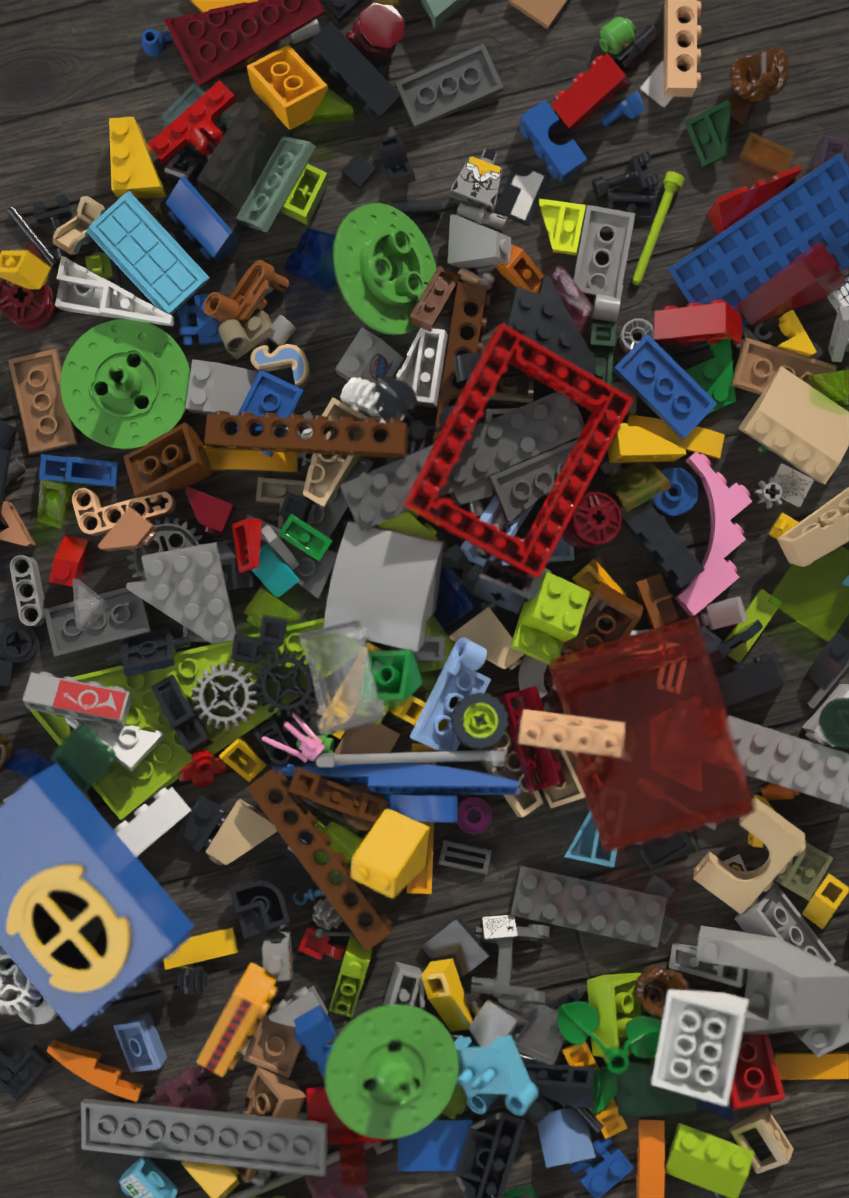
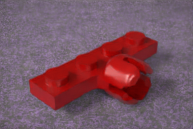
M219 80L147 144L148 148L164 165L188 144L194 145L203 155L214 154L215 151L209 144L212 142L220 149L224 140L223 134L214 124V121L237 101L235 95Z

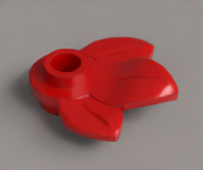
M199 750L191 756V763L182 768L179 773L180 782L192 780L195 787L204 788L213 782L214 775L225 773L227 765L221 758H215L208 750Z

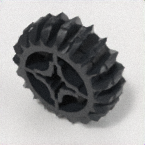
M288 650L283 651V658H280L278 652L273 653L274 662L269 657L265 658L266 663L269 665L268 667L264 665L258 666L264 673L263 675L255 674L254 676L256 679H262L261 683L254 685V688H262V692L257 693L256 697L265 696L266 699L261 702V706H266L270 703L271 706L268 709L270 713L275 708H279L277 712L279 717L283 715L284 710H287L288 718L292 717V709H295L296 714L299 716L302 714L300 706H303L308 711L311 707L307 701L309 700L313 703L317 701L311 695L312 692L320 694L321 690L314 688V684H321L322 681L321 679L314 680L313 675H317L320 672L319 670L310 671L309 668L315 664L313 661L307 665L304 664L307 659L306 655L301 656L300 660H298V651H293L292 658H289ZM283 663L295 664L287 675L277 673L273 669ZM301 669L305 672L308 679L307 691L298 685L297 682ZM269 677L278 684L275 698L271 696L268 689ZM292 677L294 681L292 683H294L296 689L287 688L283 691L282 686L285 684H281L282 680L280 679L286 680ZM289 692L302 697L295 704L280 703Z

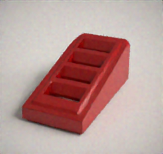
M247 518L232 525L239 573L258 568L261 519Z

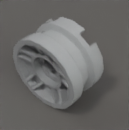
M636 318L628 321L619 335V344L622 350L628 354L639 342L633 339V334H641L640 340L648 334L654 340V328L647 320Z

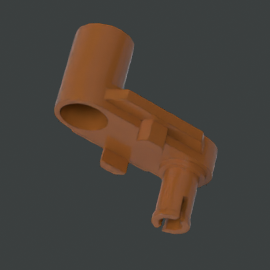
M258 260L251 268L247 269L229 298L218 292L209 294L204 303V312L221 322L235 319L244 324L246 320H249L255 309L263 310L266 306V300L263 297L269 290V286L283 293L286 289L281 287L280 284L288 288L289 280L275 273L272 265Z

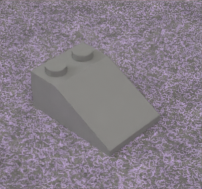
M192 359L186 409L190 413L201 415L215 414V411H227L230 415H237L259 372L216 362Z

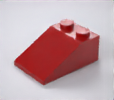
M742 1035L729 1097L731 1111L781 1102L785 1099L769 1035Z

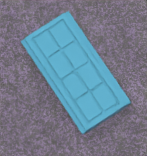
M130 191L120 197L86 230L92 239L152 304L169 315H172L210 279Z

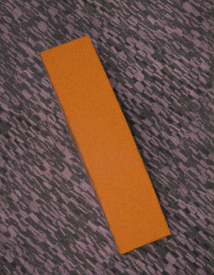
M55 1040L48 1046L47 1052L87 1082L109 1093L135 1102L141 1097L144 1085L120 1079L123 1069L99 1063L102 1053Z
M639 1119L636 1198H664V1120Z

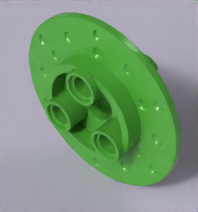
M371 203L353 210L341 223L334 245L335 272L346 301L363 322L379 332L389 335H402L416 330L419 327L408 323L409 316L436 272L434 257L427 240L407 215L392 206Z
M129 319L112 320L87 331L70 349L61 372V397L70 419L87 437L111 448L135 449L147 445L150 441L174 429L180 422L186 411L191 372L187 359L179 345L162 329L146 322ZM135 357H140V365L135 368L131 367V360ZM124 375L121 381L122 385L117 383V379L119 376ZM102 385H108V393L100 396L98 394L99 388ZM143 398H148L149 405L147 408L139 409V401Z
M408 1005L378 1007L354 1019L335 1040L328 1055L325 1069V1084L328 1098L339 1118L354 1131L378 1139L404 1137L430 1124L448 1104L457 1082L458 1055L449 1032L430 1013ZM397 1040V1044L394 1047L388 1048L390 1042ZM373 1078L370 1084L363 1085L364 1081Z

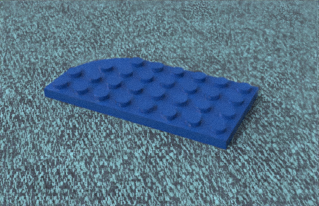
M838 153L669 267L668 271L689 303L707 305L713 300H723L742 315L736 307L739 302L816 242L822 243L841 271L848 268L849 166L841 153ZM742 315V324H749Z

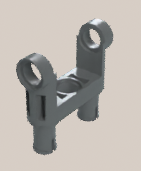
M545 925L516 926L517 936L488 939L484 937V928L476 927V937L482 943H494L499 946L498 973L495 979L472 977L471 993L494 994V997L498 999L523 1000L527 1004H545V992L534 991L535 988L510 986L513 940L538 941V939H548L550 927Z

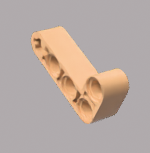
M80 488L72 496V503L80 529L84 533L93 536L108 533L116 523H112L111 515L115 511H120L122 516L129 507L135 510L137 505L144 504L145 512L142 516L149 521L169 515L176 508V500L167 492L133 498L103 508L97 494L89 489ZM89 494L91 497L90 504L83 507L81 505V498ZM161 498H164L168 501V503L165 504V508H162L160 506L152 507L150 504H160L162 502ZM91 518H96L98 521V525L94 530H89L87 526Z

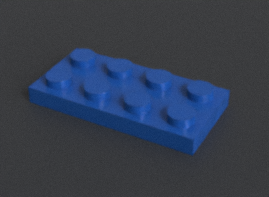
M648 334L612 369L681 439H684L717 404Z

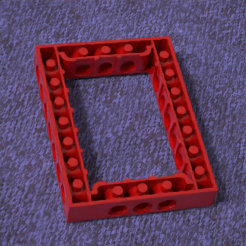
M502 323L495 329L401 506L530 577L539 578L634 399ZM507 363L592 411L524 541L516 536L505 534L498 530V526L494 524H488L476 518L475 513L466 512L453 505V501L446 498L441 499L437 496L440 488L447 483L445 479L453 464L458 462V455L464 443L470 440L472 436L470 432L477 419L482 417V410L488 398L494 395L496 391L494 387L501 374L506 372Z

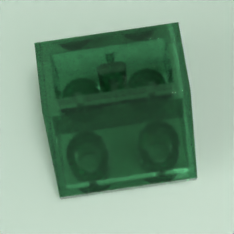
M83 722L63 741L51 757V760L55 764L57 763L85 794L109 773L118 759L114 749L108 744H104L98 738L96 731L92 727H87Z

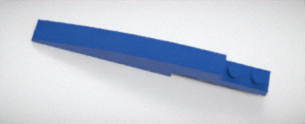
M281 764L280 767H272L276 772L280 770L288 780L286 784H291L296 770L294 765ZM305 764L304 767H298L338 784L368 785L372 794L521 795L519 781L429 764L334 765V767H318L316 764Z

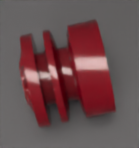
M5 279L0 281V311L18 327L37 331L47 327L54 320L58 310L55 306L56 295L46 283L40 289H26Z
M600 492L583 495L561 536L562 539L570 546L578 549L594 547L612 540L619 532L622 521L617 503L607 494Z

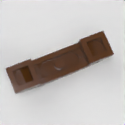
M296 767L288 792L309 801L376 824L388 804V801L359 792Z

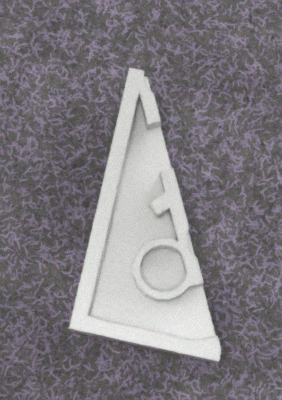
M65 717L69 725L131 772L164 738L163 733L157 730L154 733L140 730L137 726H125L122 728Z

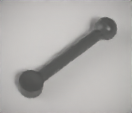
M321 928L315 931L317 938L324 936H355L352 931H324Z

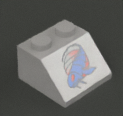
M362 327L335 369L336 373L347 381L351 378H361L376 384L378 378H392L404 358L382 339Z

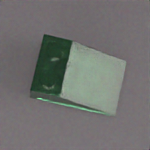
M627 1057V1069L622 1073H616L618 1116L646 1117L697 1110L696 1097L651 1085L656 1057Z

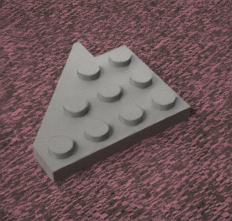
M217 542L142 556L146 580L127 583L126 587L129 591L212 644L234 640L236 630Z

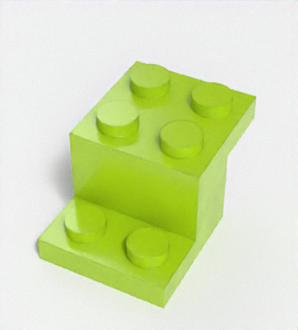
M549 572L544 573L536 596L523 604L510 648L550 666H556L564 642L576 637L590 591Z

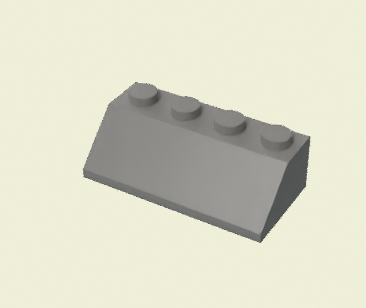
M776 882L773 883L767 892H761L757 897V903L753 907L746 909L742 915L738 913L735 918L745 933L776 937L833 965L836 962Z

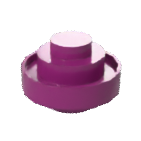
M475 796L467 797L457 806V823L465 832L471 834L481 833L490 825L492 819L491 808L482 798Z

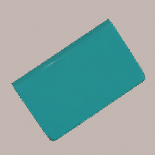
M268 543L260 548L258 568L252 571L274 597L278 598L300 580Z

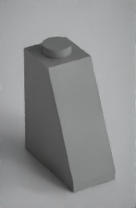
M450 215L448 264L460 269L463 267L467 269L510 262L512 250L510 237L457 215Z

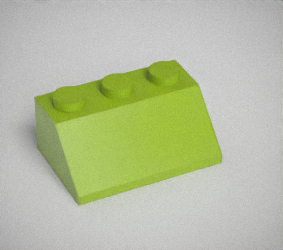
M641 973L601 975L587 980L589 1004L596 1009L599 1015L598 1027L592 1032L607 1048L617 1046L623 1050L624 1043L629 1040L625 1034L626 1025L632 1019L644 1016L643 1004L636 1000V994L634 993L635 983ZM591 1038L593 1056L604 1057L603 1050ZM629 1045L628 1052L629 1054H632L633 1052L631 1051Z
M678 1123L665 1164V1173L726 1197L738 1198L747 1179L755 1151Z

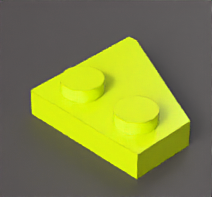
M539 199L553 252L577 255L586 205Z

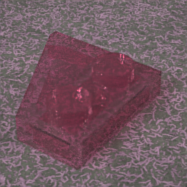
M557 266L551 282L577 329L582 331L585 329L594 307L564 267Z

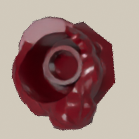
M374 2L360 12V18L353 24V29L348 31L345 37L364 57L376 58L384 56L391 51L397 42L404 38V18L393 6Z

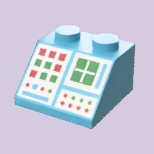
M141 1156L123 1173L119 1180L122 1191L127 1196H132L133 1198H175L179 1190L153 1160L146 1156Z

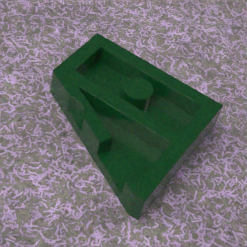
M729 100L685 122L704 168L727 157L731 103Z

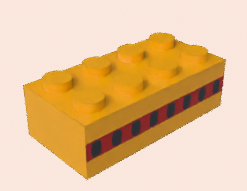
M252 962L250 963L196 1063L221 1077L224 1076L228 1068L233 1070L240 1057L236 1053L241 1054L249 1041L246 1035L252 1036L259 1023L255 1019L260 1020L269 1006L265 1001L270 1003L277 988L273 987L277 976Z

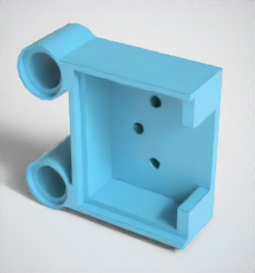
M511 1034L507 1037H496L488 1047H467L472 1042L470 1037L460 1035L454 1042L458 1055V1083L465 1090L469 1107L474 1112L483 1114L499 1094H507V1107L517 1115L524 1114L538 1097V1090L530 1081Z

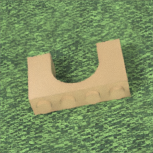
M757 798L740 815V825L767 846L770 853L767 861L756 870L739 871L731 868L709 851L694 868L693 875L695 881L741 915L746 909L753 907L757 903V897L761 892H767L773 885V879L778 873L783 874L789 867V861L794 855L799 856L806 847L805 834Z

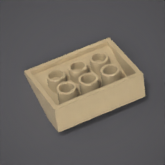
M782 366L775 373L738 428L822 484H826L849 446V412Z

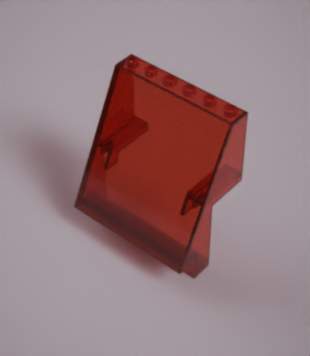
M697 617L550 660L549 669L566 715L625 723L621 757L586 752L577 753L576 771L604 851H618L634 843L644 844L653 838H667L676 832L684 830L694 831L706 824L716 825L724 822L725 819L733 817L743 818L755 812L754 801L712 659Z

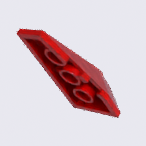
M801 166L776 174L769 179V183H766L763 179L757 181L755 185L748 189L744 186L717 198L707 213L717 235L783 191L802 171Z

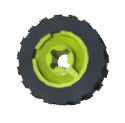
M487 693L470 694L457 703L452 712L451 725L453 727V734L455 733L457 736L456 739L459 742L461 741L464 746L471 747L472 749H484L498 743L501 737L504 736L505 729L508 726V715L504 710V705L496 697L493 698ZM477 716L482 717L484 723L480 726H476L475 718Z

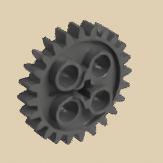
M165 517L164 524H161L158 518L155 519V527L157 529L154 533L156 536L151 543L159 546L157 553L164 552L160 542V537L162 536L165 538L168 551L204 545L199 544L203 539L202 535L194 537L196 533L195 527L189 531L187 530V521L180 526L178 518L174 520L173 524L169 523L168 517ZM173 537H180L183 540V544L177 548L172 547L169 542ZM145 544L142 548L128 549L134 552V554L127 556V560L134 561L133 564L128 566L129 570H137L132 575L133 579L141 577L140 581L146 580L142 556L148 555L145 551L147 547Z

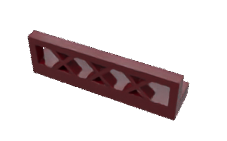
M537 686L500 696L501 703L504 705V710L508 715V726L529 793L566 782L556 748L519 744L520 731L518 726L521 724L524 709L545 712ZM514 698L517 706L516 711L512 708L510 699ZM526 748L531 752V760L527 757ZM534 772L538 775L540 785L535 783Z

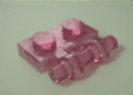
M201 1065L193 1069H186L183 1071V1075L174 1080L169 1079L163 1082V1086L156 1089V1094L159 1098L166 1095L169 1096L171 1101L164 1104V1106L208 1111L220 1103L208 1080L199 1085L197 1078L204 1074ZM188 1084L190 1090L179 1095L177 1089Z

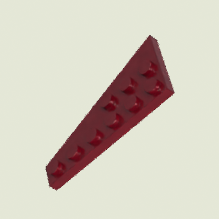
M259 0L214 8L196 14H185L176 18H165L163 20L197 86L202 87L326 13L319 0Z

